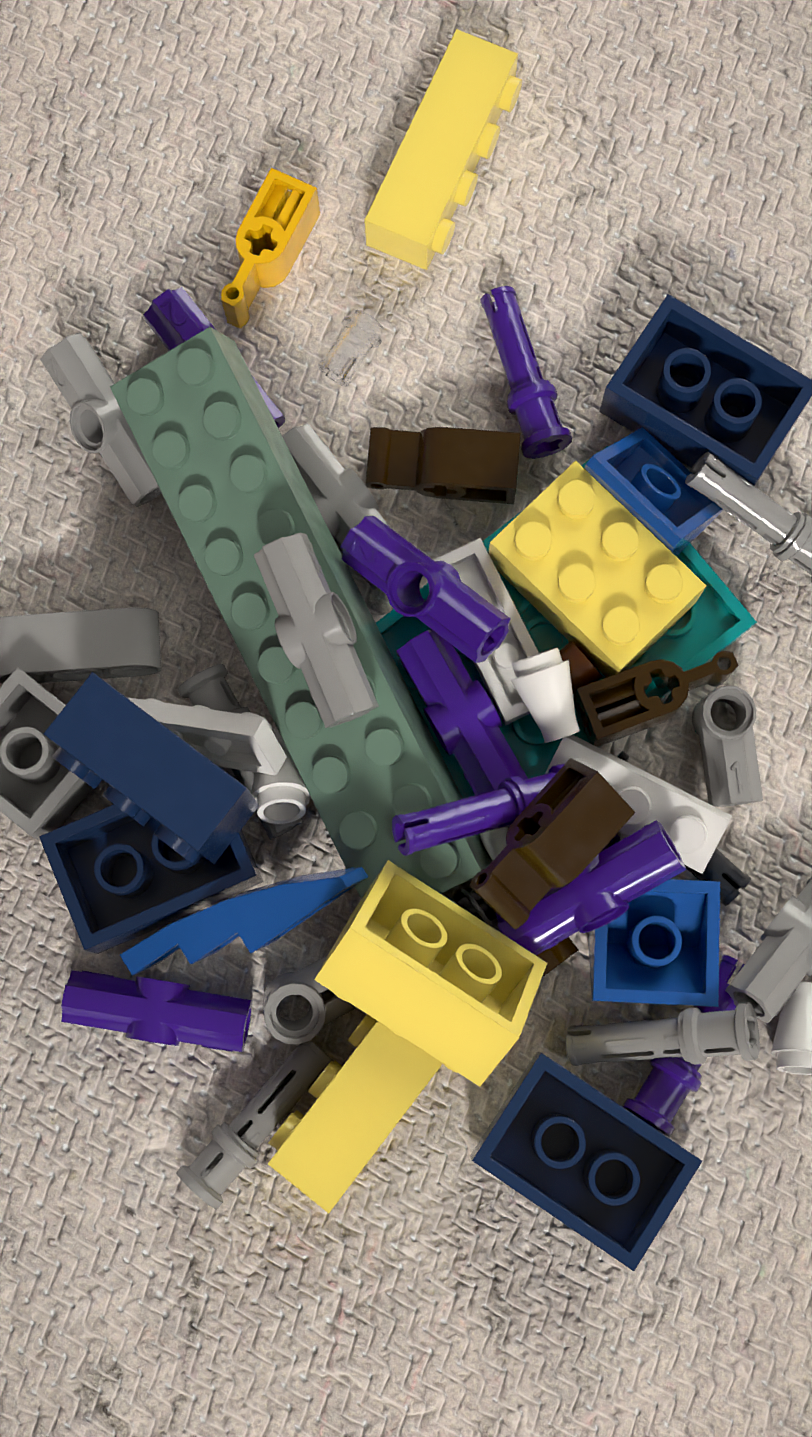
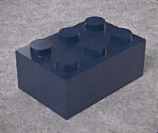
M667 294L607 384L599 412L631 432H635L643 427L677 460L691 468L703 454L709 452L727 468L755 486L812 397V379Z
M93 672L43 733L59 746L52 756L56 761L94 789L102 780L108 783L110 786L103 793L106 799L142 826L151 817L158 821L160 826L153 834L192 864L200 854L215 864L259 807L258 802L247 787Z
M114 804L41 835L39 838L84 950L99 954L264 882L242 829L215 864L201 854L192 864L153 834L160 826L158 821L151 817L142 826Z
M536 1052L470 1155L474 1163L632 1271H635L702 1163L701 1159L541 1052Z

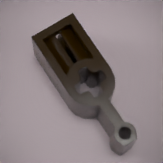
M385 427L370 428L365 484L367 488L414 490L421 495L439 499L514 505L521 433L451 427L426 428L421 432L391 430Z
M732 651L718 652L710 662L683 671L680 666L672 661L654 660L577 688L573 697L574 706L589 743L600 747L666 722L682 706L688 696V691L706 684L713 687L722 685L739 665ZM652 681H654L657 688L668 687L670 690V694L665 699L664 704H662L658 696L649 698L646 696L645 692Z
M570 758L514 820L506 834L507 846L486 869L481 870L474 876L469 886L508 925L516 930L528 920L530 911L551 888L563 887L577 878L636 812L598 771Z

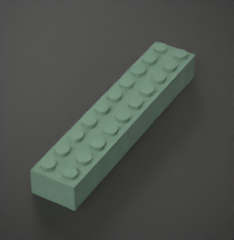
M209 327L110 386L346 869L363 867L368 875L367 879L355 886L360 898L362 899L388 860L440 894L474 878L478 872L486 869L492 862V859L481 842L479 834L416 851L407 856L402 855L398 850L399 844L406 843V839L396 843L394 841L392 819L395 815H405L461 800L463 797L346 563L341 560L342 555L235 341ZM300 532L307 534L330 591L339 596L348 610L357 635V642L353 646L379 707L361 717L332 728H325L301 668H296L290 662L279 642L275 629V619L279 615L254 558V554L259 552L264 545L281 537H288Z

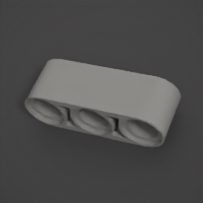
M132 607L0 617V683L3 684L17 667L37 683L86 680L92 672L101 679L156 674L161 671L159 612L150 608Z

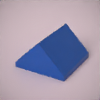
M643 427L594 454L585 465V470L676 557L723 511L715 502L685 483L686 477L692 473Z
M669 879L629 902L630 908L619 918L589 932L588 948L592 1001L718 1007L720 882Z

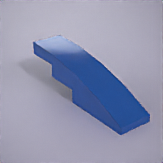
M363 867L301 875L248 890L167 925L120 954V957L133 976L161 963L179 949L182 950L189 963L194 964L218 952L238 937L242 939L249 952L253 953L277 941L367 879L368 875Z

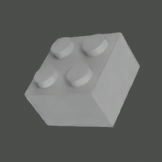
M17 667L0 687V812L31 837L40 841L39 836L62 827L93 788L52 757L59 746L43 734L66 705Z

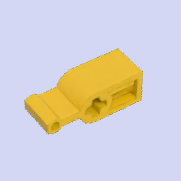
M274 168L270 169L235 238L241 266L233 282L225 285L221 292V302L228 324L239 329L245 326L250 319L249 308L260 287H275L282 283L289 275L320 216L316 187Z

